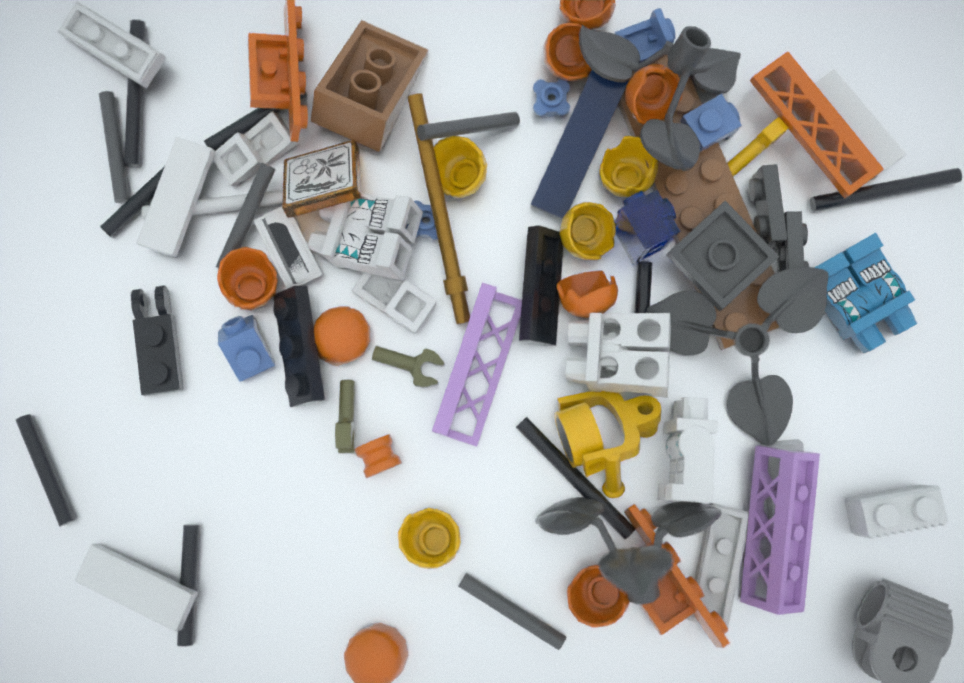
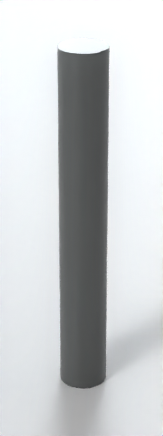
M103 91L99 93V101L114 202L125 203L130 199L115 95L111 91Z
M508 112L422 124L417 127V135L421 141L517 127L520 123V117L517 112Z
M261 162L215 266L219 269L220 261L230 251L241 248L276 170L275 168Z
M465 573L458 587L557 650L561 649L567 636Z

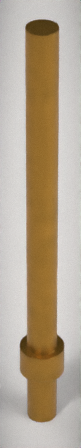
M413 94L407 96L446 275V279L443 280L445 293L450 295L456 324L466 323L470 320L465 291H468L465 275L461 276L433 141L432 139L421 141L417 135V127L419 125L429 124L423 94Z

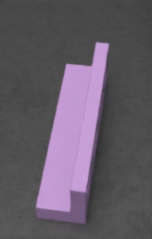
M482 282L432 429L433 432L476 447L478 446L521 316L522 300L497 292V287ZM494 301L515 307L511 321L498 328L495 327L489 315ZM488 322L492 331L483 335L486 323ZM508 329L503 343L499 333ZM495 336L501 348L498 358L484 364L477 351L479 344ZM476 357L480 367L470 371ZM496 364V367H495V370H494V373H493V376H492V379H491V377H490V375H489V373H488V371H487V368H489V367H491V366H493V365ZM483 371L489 383L487 394L472 401L465 388L467 379ZM462 394H464L468 403L458 408ZM484 400L479 415L474 405ZM469 407L477 420L473 436L451 430L455 415Z
M756 446L740 602L777 615L804 612L820 453ZM769 456L780 458L779 475L774 480H772L767 472ZM769 496L776 505L775 515L770 520L763 511L764 501ZM765 535L772 545L771 555L766 560L760 551V540ZM760 575L763 576L768 585L766 599L755 595L756 580Z

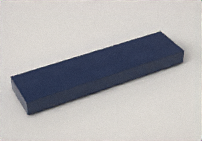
M593 70L591 71L530 206L561 220L563 219V216L570 210L629 80L623 83L614 82L601 77Z

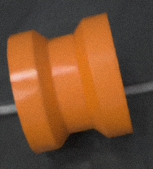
M390 434L354 449L357 457L362 458L365 464L363 472L366 478L402 463L400 457L394 454L391 448L393 440Z

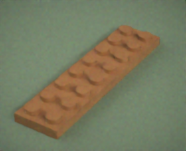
M667 55L653 64H662L668 67ZM690 76L683 90L682 99L674 112L673 123H681L680 120L685 114L702 105ZM625 89L618 106L630 135L640 137L643 124L637 122L631 115L625 102ZM718 142L700 152L697 163L689 171L674 169L658 161V172L652 187L676 245L725 200L756 232ZM771 265L723 310L719 312L715 307L716 320L711 326L712 328L736 332L744 325L752 323L761 325L770 314L759 307L757 295L762 284L775 274ZM694 285L696 292L701 293V291ZM776 320L770 325L767 332L780 328ZM715 336L721 350L734 346L732 339Z

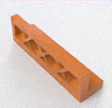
M789 51L750 79L752 85L777 116L789 127L790 132L844 199L884 170ZM765 78H768L769 81L778 91H774L766 82ZM792 109L802 121L797 120L795 118V116L792 114ZM816 139L820 142V144L824 147L825 150L820 149V147L816 144ZM840 168L853 184L850 185L841 175Z

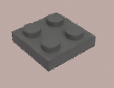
M726 200L666 254L719 312L779 258L774 250Z

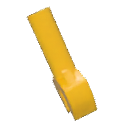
M779 117L727 162L733 177L787 132L786 130L789 127Z

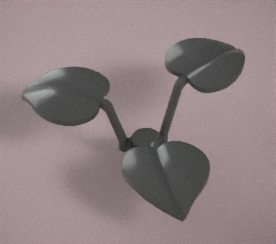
M582 25L579 31V45L583 58L595 73L607 80L627 82L632 75V71L636 72L667 55V64L670 70L682 76L665 115V122L659 119L648 120L641 128L640 139L645 150L661 163L678 170H691L699 158V140L695 132L688 125L673 123V115L689 76H692L695 84L705 91L715 94L729 92L736 81L741 53L709 48L711 46V39L706 32L695 26H686L674 44L666 41L662 49L644 62L639 63L640 54L629 40L610 32L591 30Z
M797 267L772 275L762 284L757 295L759 307L770 315L761 325L747 324L740 327L736 332L711 327L716 320V309L702 293L696 291L674 293L664 300L649 306L646 313H670V349L678 354L696 355L702 353L708 346L710 334L732 339L735 349L740 354L750 357L752 381H741L732 388L727 399V409L731 419L740 429L757 438L765 445L771 446L781 437L789 423L793 408V396L789 385L782 377L768 375L761 379L759 378V355L766 351L770 341L767 330L775 320L777 325L788 333H803L814 328L822 319L826 309L829 274L826 270L819 268Z
M576 497L557 502L544 510L535 519V522L544 531L557 535L577 533L586 529L590 524L596 526L610 551L599 561L601 574L618 589L627 593L628 600L631 603L648 604L659 598L658 581L673 566L672 554L661 547L663 537L668 533L678 538L697 534L713 524L722 515V511L714 506L699 502L680 501L664 505L656 510L651 517L652 524L659 527L655 533L654 546H642L637 549L630 548V550H617L603 521L597 517L604 512L603 504L594 499Z

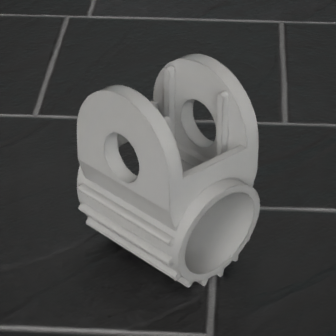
M884 578L882 582L877 581V584L871 588L863 599L857 613V627L852 639V653L856 664L865 674L882 683H931L937 673L941 659L946 655L952 641L953 619L951 615L952 610L948 609L949 604Z

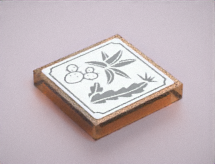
M355 139L284 159L282 209L287 218L362 198L360 153Z

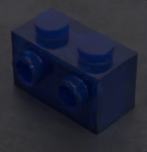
M658 190L648 195L640 191L622 202L624 207L617 211L618 216L614 221L616 236L633 265L667 248L680 233L674 221L676 219V212L671 202L667 198L662 199Z

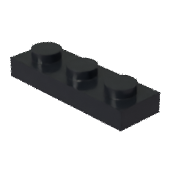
M540 225L529 226L527 230L519 341L543 346H556L560 300L556 284L561 280L563 245L559 231Z
M292 286L276 293L273 297V312L277 319L280 339L279 351L283 359L285 390L288 395L290 407H299L323 401L325 397L317 345L315 343L308 287Z

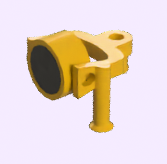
M588 391L557 398L559 411L554 412V419L569 463L573 468L583 465L586 477L605 469V482L602 485L603 493L609 498L622 496L625 492V485L621 481V462L639 454L640 437L648 438L656 434L661 420L660 402L648 395L624 401L619 392ZM596 405H603L615 416L624 435V443L621 446L604 449L598 425L590 408Z

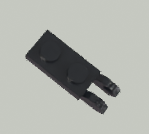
M165 285L156 286L154 291L155 305L159 316L148 317L147 299L142 289L132 290L130 295L131 308L135 317L132 321L141 396L184 391L176 319L172 315L169 292Z

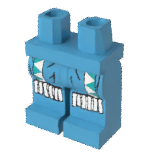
M876 232L815 267L826 270L829 274L825 313L835 327L839 329L837 332L842 340L851 337L863 353L870 352L886 342L875 324L884 319L894 336L918 324L908 304L915 301V298L910 290L906 291L902 279L893 271L880 248L884 245Z

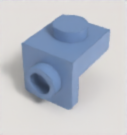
M661 8L653 10L650 19L614 33L634 44L640 54L639 63L644 62L662 49L666 41L674 43L676 38L674 25L669 18L665 19Z
M722 94L685 114L680 120L682 124L688 125L695 132L699 140L700 152L722 139H730L742 126L736 107L730 102L727 103Z
M253 315L245 318L242 316L231 318L221 326V329L218 331V345L239 382L275 366L274 359L257 329V321Z

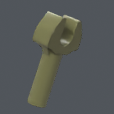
M376 345L372 355V360L409 371L414 378L413 384L420 388H429L439 384L438 380L422 374L423 365L427 363L441 367L445 365L444 361L435 351L427 348L420 355L412 357Z
M345 379L340 381L338 422L335 423V448H338V453H354L355 449L354 380Z

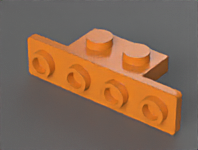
M285 0V35L248 33L247 41L250 107L289 109L290 142H298L300 130L307 129L308 124L307 105H300V95H305L306 74L303 71H299L298 62H303L304 40L297 38L296 29H301L302 7L295 6V0Z
M633 504L624 513L636 528V531L646 544L645 546H654L655 532L653 530L657 527L652 524V516L645 508L639 510ZM666 541L661 547L672 554L673 566L658 581L659 598L654 602L639 605L659 635L665 634L693 614L715 647L725 648L730 644L725 636L729 632L728 627L716 611L713 610L710 613L701 601V598L704 597L702 589L692 576L687 578L677 566L681 562L678 554Z

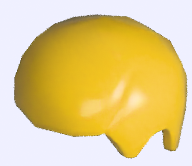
M460 136L446 137L435 144L434 150L444 194L453 198L463 199L476 193L486 180L488 166L480 148L472 140Z
M624 136L618 146L613 149H606L599 169L603 186L617 197L639 196L653 185L658 172V160L645 150L640 137Z
M582 202L573 206L563 216L559 234L562 245L572 256L582 260H599L614 247L616 225L613 215L602 204Z
M430 507L413 514H408L398 531L399 549L409 562L419 568L435 569L448 564L455 558L461 544L459 526L450 514Z

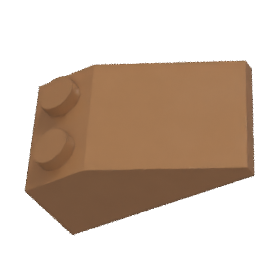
M361 20L314 90L311 122L380 152L400 116L407 96H409L429 50Z

